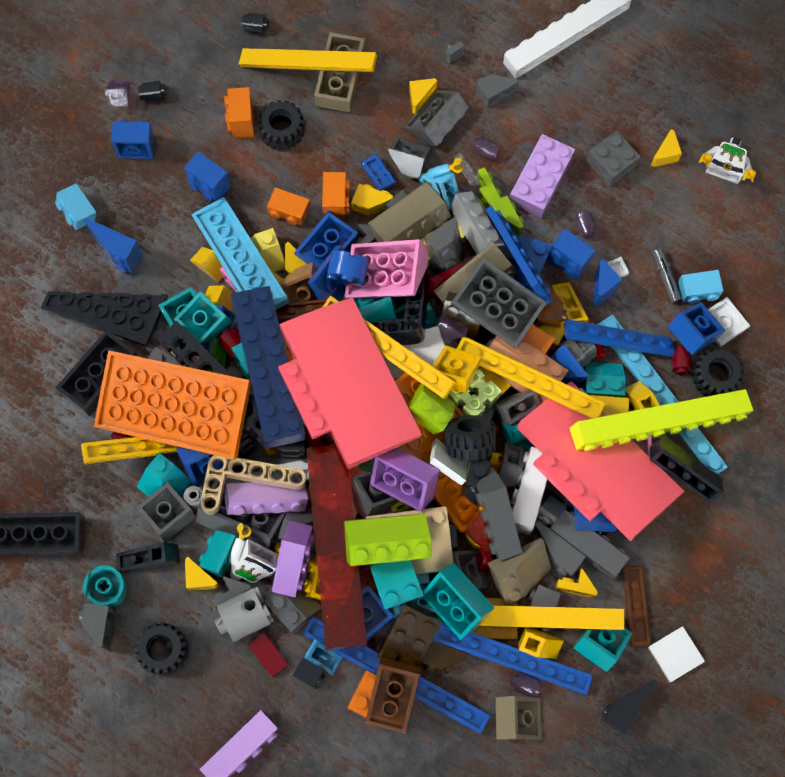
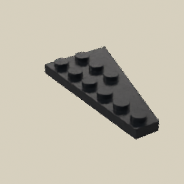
M48 291L41 309L42 311L102 332L108 330L116 337L147 347L162 313L158 305L168 299V295H131V293L91 294V292Z

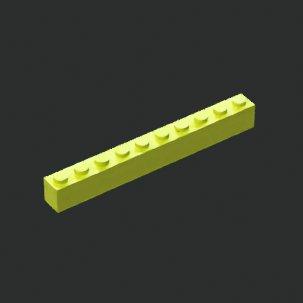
M744 389L578 421L569 429L576 451L584 449L587 452L596 449L597 446L607 448L617 442L622 445L629 443L632 439L642 441L652 435L654 438L665 435L667 432L676 434L681 432L682 429L691 431L702 425L704 428L715 425L717 422L726 424L731 419L741 421L747 418V415L753 411L747 391Z

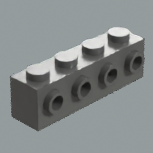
M564 510L550 529L585 555L587 562L611 580L617 576L629 559L623 549L614 547L610 544L611 541L604 535L600 536L594 531L575 530V517L572 511L567 512Z

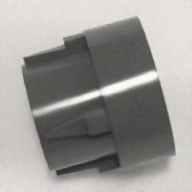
M566 339L557 347L559 349L565 344L582 368L589 364L590 360L596 357L597 354L594 343Z

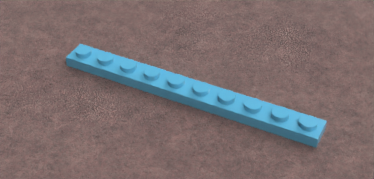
M613 315L597 324L623 329ZM612 347L637 382L641 381L653 392L660 406L678 402L640 351ZM699 428L691 431L682 429L681 432L676 433L694 458L716 474L727 468V465Z

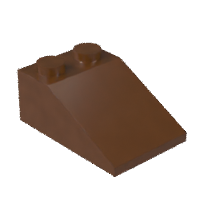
M381 658L365 724L403 734L406 733L421 667Z

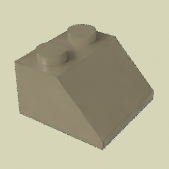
M521 696L496 697L497 739L542 740L541 698Z

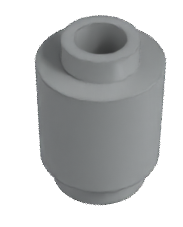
M191 486L184 492V500L192 509H198L201 504L203 491L197 486Z

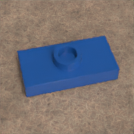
M377 154L361 162L362 168L379 191H386L396 185L395 179Z

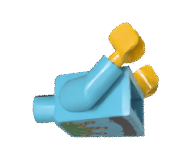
M456 158L452 165L445 164L430 168L419 179L422 184L427 182L444 200L448 210L451 208L455 194L459 193L454 173L451 171L455 173L462 171L464 165H459L462 161L461 158Z

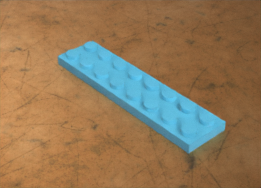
M224 197L192 214L193 219L238 292L270 286L275 310L290 303Z

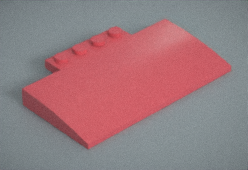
M353 298L322 307L280 324V330L295 359L278 366L283 380L311 438L315 439L330 432L348 469L422 436Z
M572 381L567 384L581 391ZM547 399L519 422L517 429L542 453L534 461L533 465L589 521L601 512L632 541L684 493V490L660 467L651 462L650 457L632 440L622 445L617 442L607 448L597 446L596 449L587 452L584 449L576 451L569 428L578 421L590 418ZM602 411L600 417L607 416V415Z

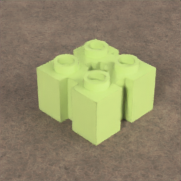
M479 369L476 370L474 381L466 393L450 391L448 394L457 407L460 405L463 408L462 413L464 416H482L486 408L485 405L490 408L500 398L502 390L491 380L488 383L484 381L485 375ZM470 392H475L477 396L475 394L471 396Z

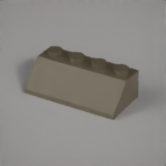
M425 182L370 221L368 225L377 242L419 240L452 216L444 200Z
M492 242L434 290V292L445 304L448 291L458 294L482 258L489 261L511 278H514L519 272L508 257Z

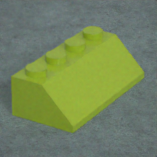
M425 513L344 521L346 555L350 566L432 558L431 535Z

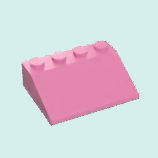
M420 239L352 244L350 255L356 256V254L367 257L369 261L364 287L349 283V286H346L345 298L415 296L428 265L429 247Z

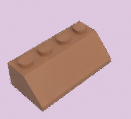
M497 336L489 346L490 349L560 382L568 372L567 369L523 339L516 349ZM493 373L494 375L498 376L499 378L510 384L511 387L516 389L518 392H524L529 390L500 375ZM537 393L541 404L548 399Z

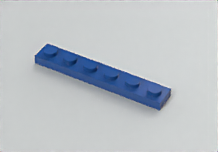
M566 319L564 322L566 339L672 357L675 353L672 338L569 319Z

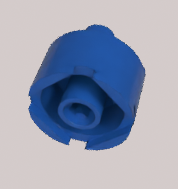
M333 251L330 256L326 279L338 280V284L343 286H349V283H353L355 286L364 287L369 259L359 254H356V256L349 255L350 252Z

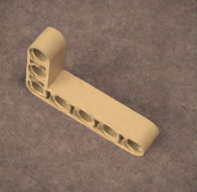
M214 455L208 463L201 506L208 515H214L219 511L226 478L300 490L306 484V475L304 471L298 468L241 458L230 459ZM216 462H222L224 464V466L219 470L213 468V465ZM236 465H241L243 467V471L240 473L233 472V468ZM255 469H261L263 474L256 477L252 472ZM280 472L283 477L275 480L272 478V474ZM295 475L301 476L302 481L300 483H293L292 477ZM212 481L220 483L216 489H211L209 484ZM209 500L216 502L215 506L211 509L205 507L206 502Z

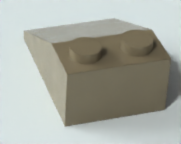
M542 538L521 547V554L502 561L495 559L488 563L497 592L506 605L525 597L552 569Z

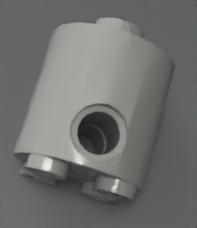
M258 587L245 591L217 605L221 617L214 620L220 634L228 632L233 642L273 622Z

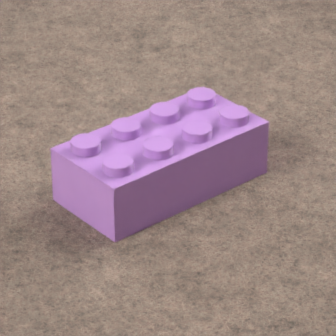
M542 134L518 178L509 200H512L516 207L542 218L573 159L575 149Z

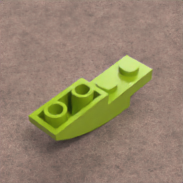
M485 167L479 169L477 179L481 188H479L478 197L486 208L492 205L496 211L500 210L515 234H522L524 221L521 216L517 215L514 202L510 201L508 196H501L500 190L495 188L493 184L494 180L491 173H487Z

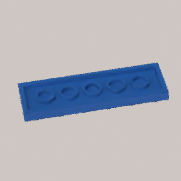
M491 205L486 209L487 213L536 294L546 301V305L552 302L548 296L551 293L542 281L541 275L527 256L526 250L522 244L520 245V240L512 231L508 221L505 220L500 210L496 211Z

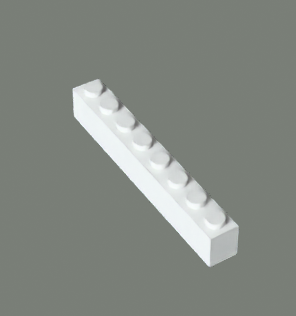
M591 0L587 4H581L574 12L567 13L558 22H552L545 30L538 31L529 40L525 39L516 48L506 51L503 64L513 77L517 79L629 9L632 0Z

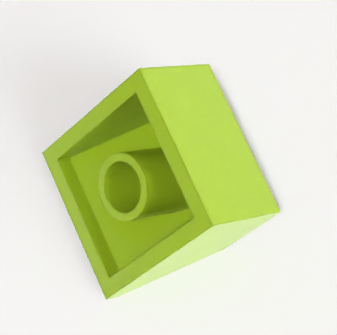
M421 383L407 406L414 420L434 435L442 432L453 417L455 402L448 397L443 399Z

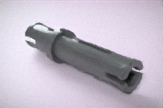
M663 248L654 250L652 254L658 266L656 269L661 274L671 304L678 303L683 299L670 269L672 267L671 263H668Z

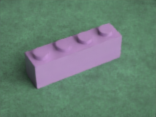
M258 483L226 484L224 494L227 515L300 512L306 510L308 501L306 486L300 490H292Z
M260 710L199 770L206 777H231L236 771L240 773L248 765L246 761L251 756L255 758L262 752L261 746L266 742L271 743L278 736L276 732L279 729Z

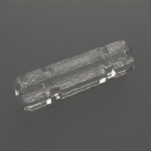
M462 153L456 154L454 160L456 158L462 159L459 165H464L461 171L463 175L468 178L470 185L477 184L479 177L477 174H474L475 171L468 161L465 160Z

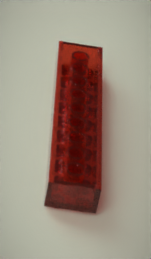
M337 445L306 448L325 649L326 651L367 647L359 565L350 566L346 555L344 521L354 520L349 469Z

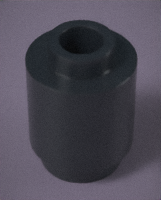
M248 13L242 17V28L247 31L265 32V29L269 27V19L266 18L265 14Z
M160 81L142 83V85L138 86L141 100L163 99V95H166L165 85L161 84Z
M305 440L277 446V453H281V457L290 458L305 456Z

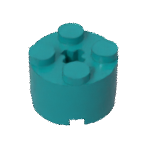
M103 565L96 567L86 575L83 591L87 599L94 605L114 608L121 605L124 601L128 585L125 577L118 570L111 566ZM106 584H108L109 588L104 591L102 587H105Z

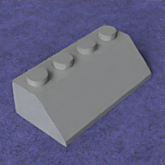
M472 191L455 194L450 211L457 219L460 228L476 255L494 242L508 258H514L487 213L484 203Z

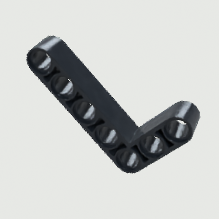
M427 269L415 296H406L404 319L371 322L372 325L401 345L419 344L425 338L429 292Z

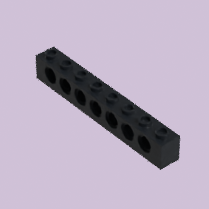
M177 321L160 336L163 341L162 347L168 353L172 351L176 355L175 360L181 366L185 364L187 367L205 371L213 369L212 372L232 376ZM186 343L183 349H177L179 344ZM199 356L197 362H191L192 357ZM250 393L247 409H253V413L245 416L243 427L249 433L253 431L257 435L255 439L264 446L261 429L257 428L259 419L254 397Z

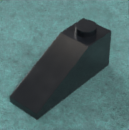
M161 542L116 553L117 570L120 573L180 564L178 544Z
M652 680L611 705L607 704L602 712L604 717L601 721L620 734H625L654 689L657 681Z

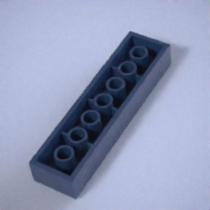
M270 286L231 293L232 306L249 380H251L252 393L265 449L305 440V430L301 415L278 369V366L288 363Z

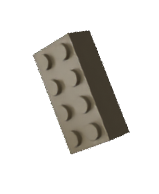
M329 32L325 51L365 52V39ZM320 70L314 94L315 106L351 112L360 71Z

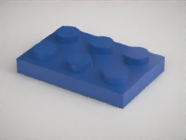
M337 245V246H335V248L331 251V253H332L333 251H345V250H344V248L342 247V245ZM330 253L308 283L318 300L328 299L332 296L337 301H340L345 294L346 286L338 284V280L326 279Z

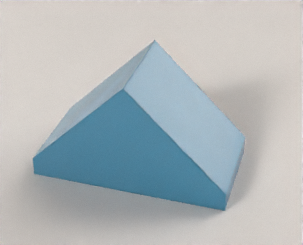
M315 639L304 657L331 675L334 674L342 660L341 656Z

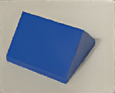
M601 259L595 272L593 308L599 307L613 296L622 281L609 264Z

